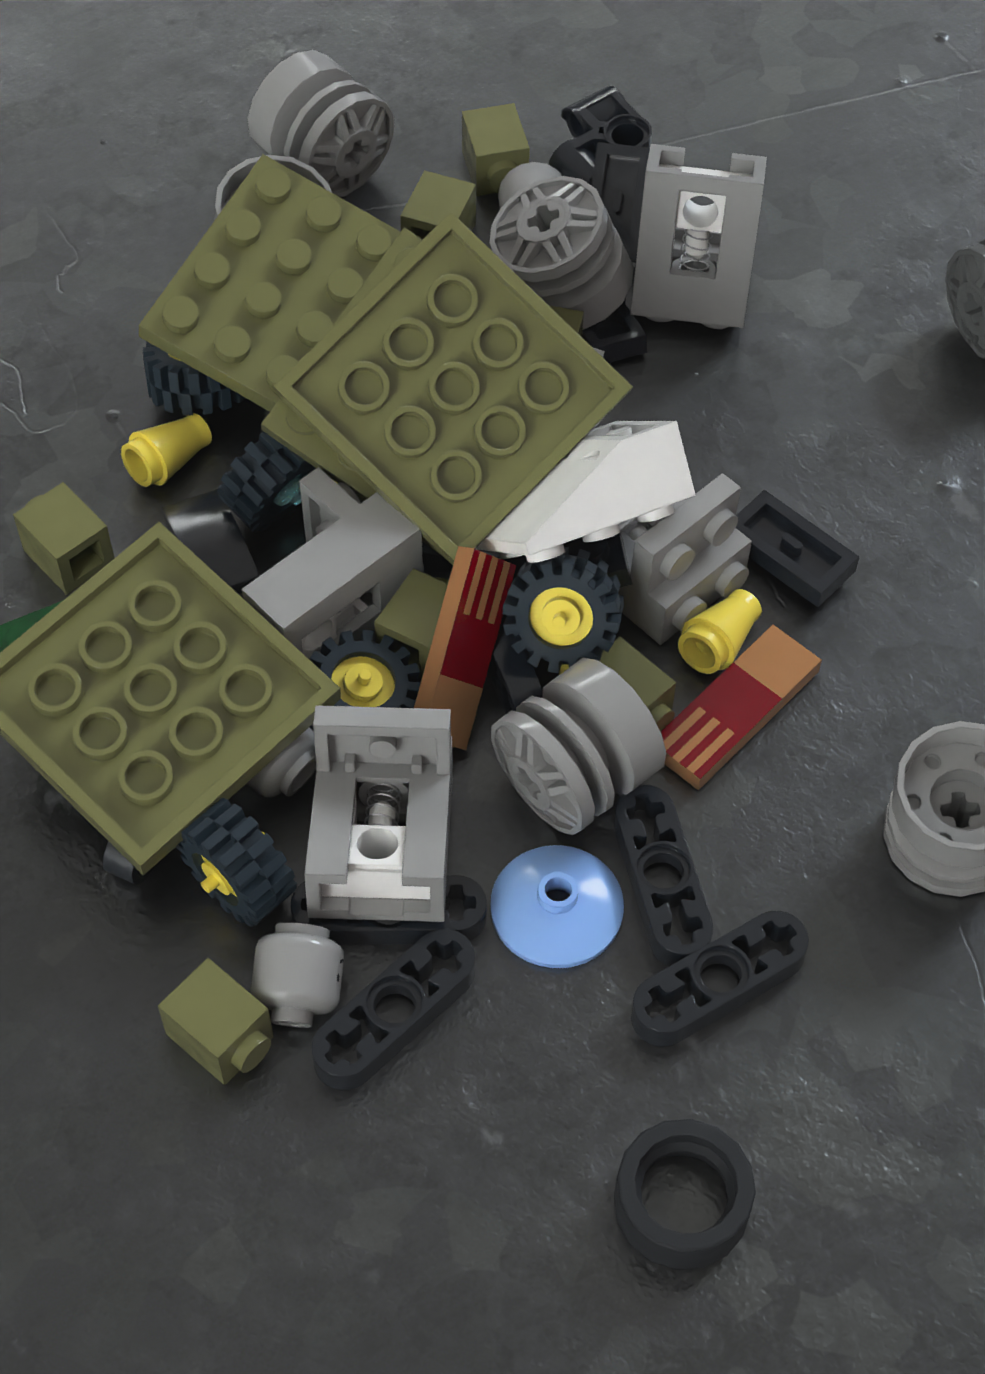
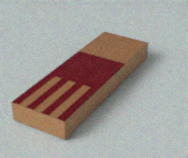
M458 546L414 708L451 709L452 747L466 750L503 617V605L512 584L517 565L477 549Z
M772 625L661 731L666 749L665 765L699 790L819 672L822 660L775 625Z

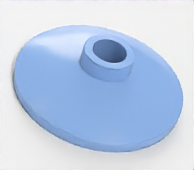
M550 845L526 851L505 866L494 883L490 911L496 933L504 945L515 955L541 967L570 968L595 959L613 943L622 924L624 899L617 878L600 859L578 848ZM551 890H562L569 893L570 896L563 901H553L547 897L546 893Z

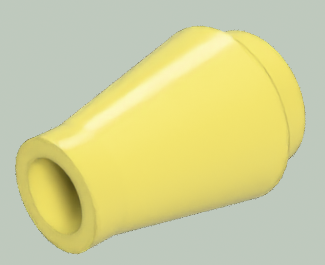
M193 413V415H188L183 419L133 432L129 437V442L121 448L122 460L130 476L139 485L144 487L152 484L161 486L197 452L212 442V434L206 421L200 415Z
M737 589L724 600L686 621L678 640L679 652L685 662L696 671L704 674H713L718 670L727 669L734 662L753 624L761 616L762 608L758 599L746 590Z

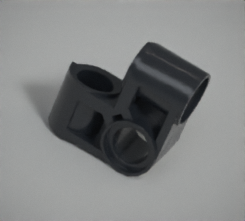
M608 85L562 110L561 117L567 122L573 138L565 141L553 152L548 165L557 169L562 176L583 179L592 185L598 142L650 148L652 144V127L646 119L641 117L626 102L618 89Z

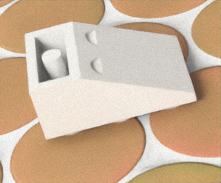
M615 421L594 428L484 538L476 549L498 552L500 559L525 555L529 563L541 562L565 553L563 543L582 537L583 542L607 539L620 533L618 523L637 517L638 522H649L673 514L675 512L673 503L695 496L677 421Z

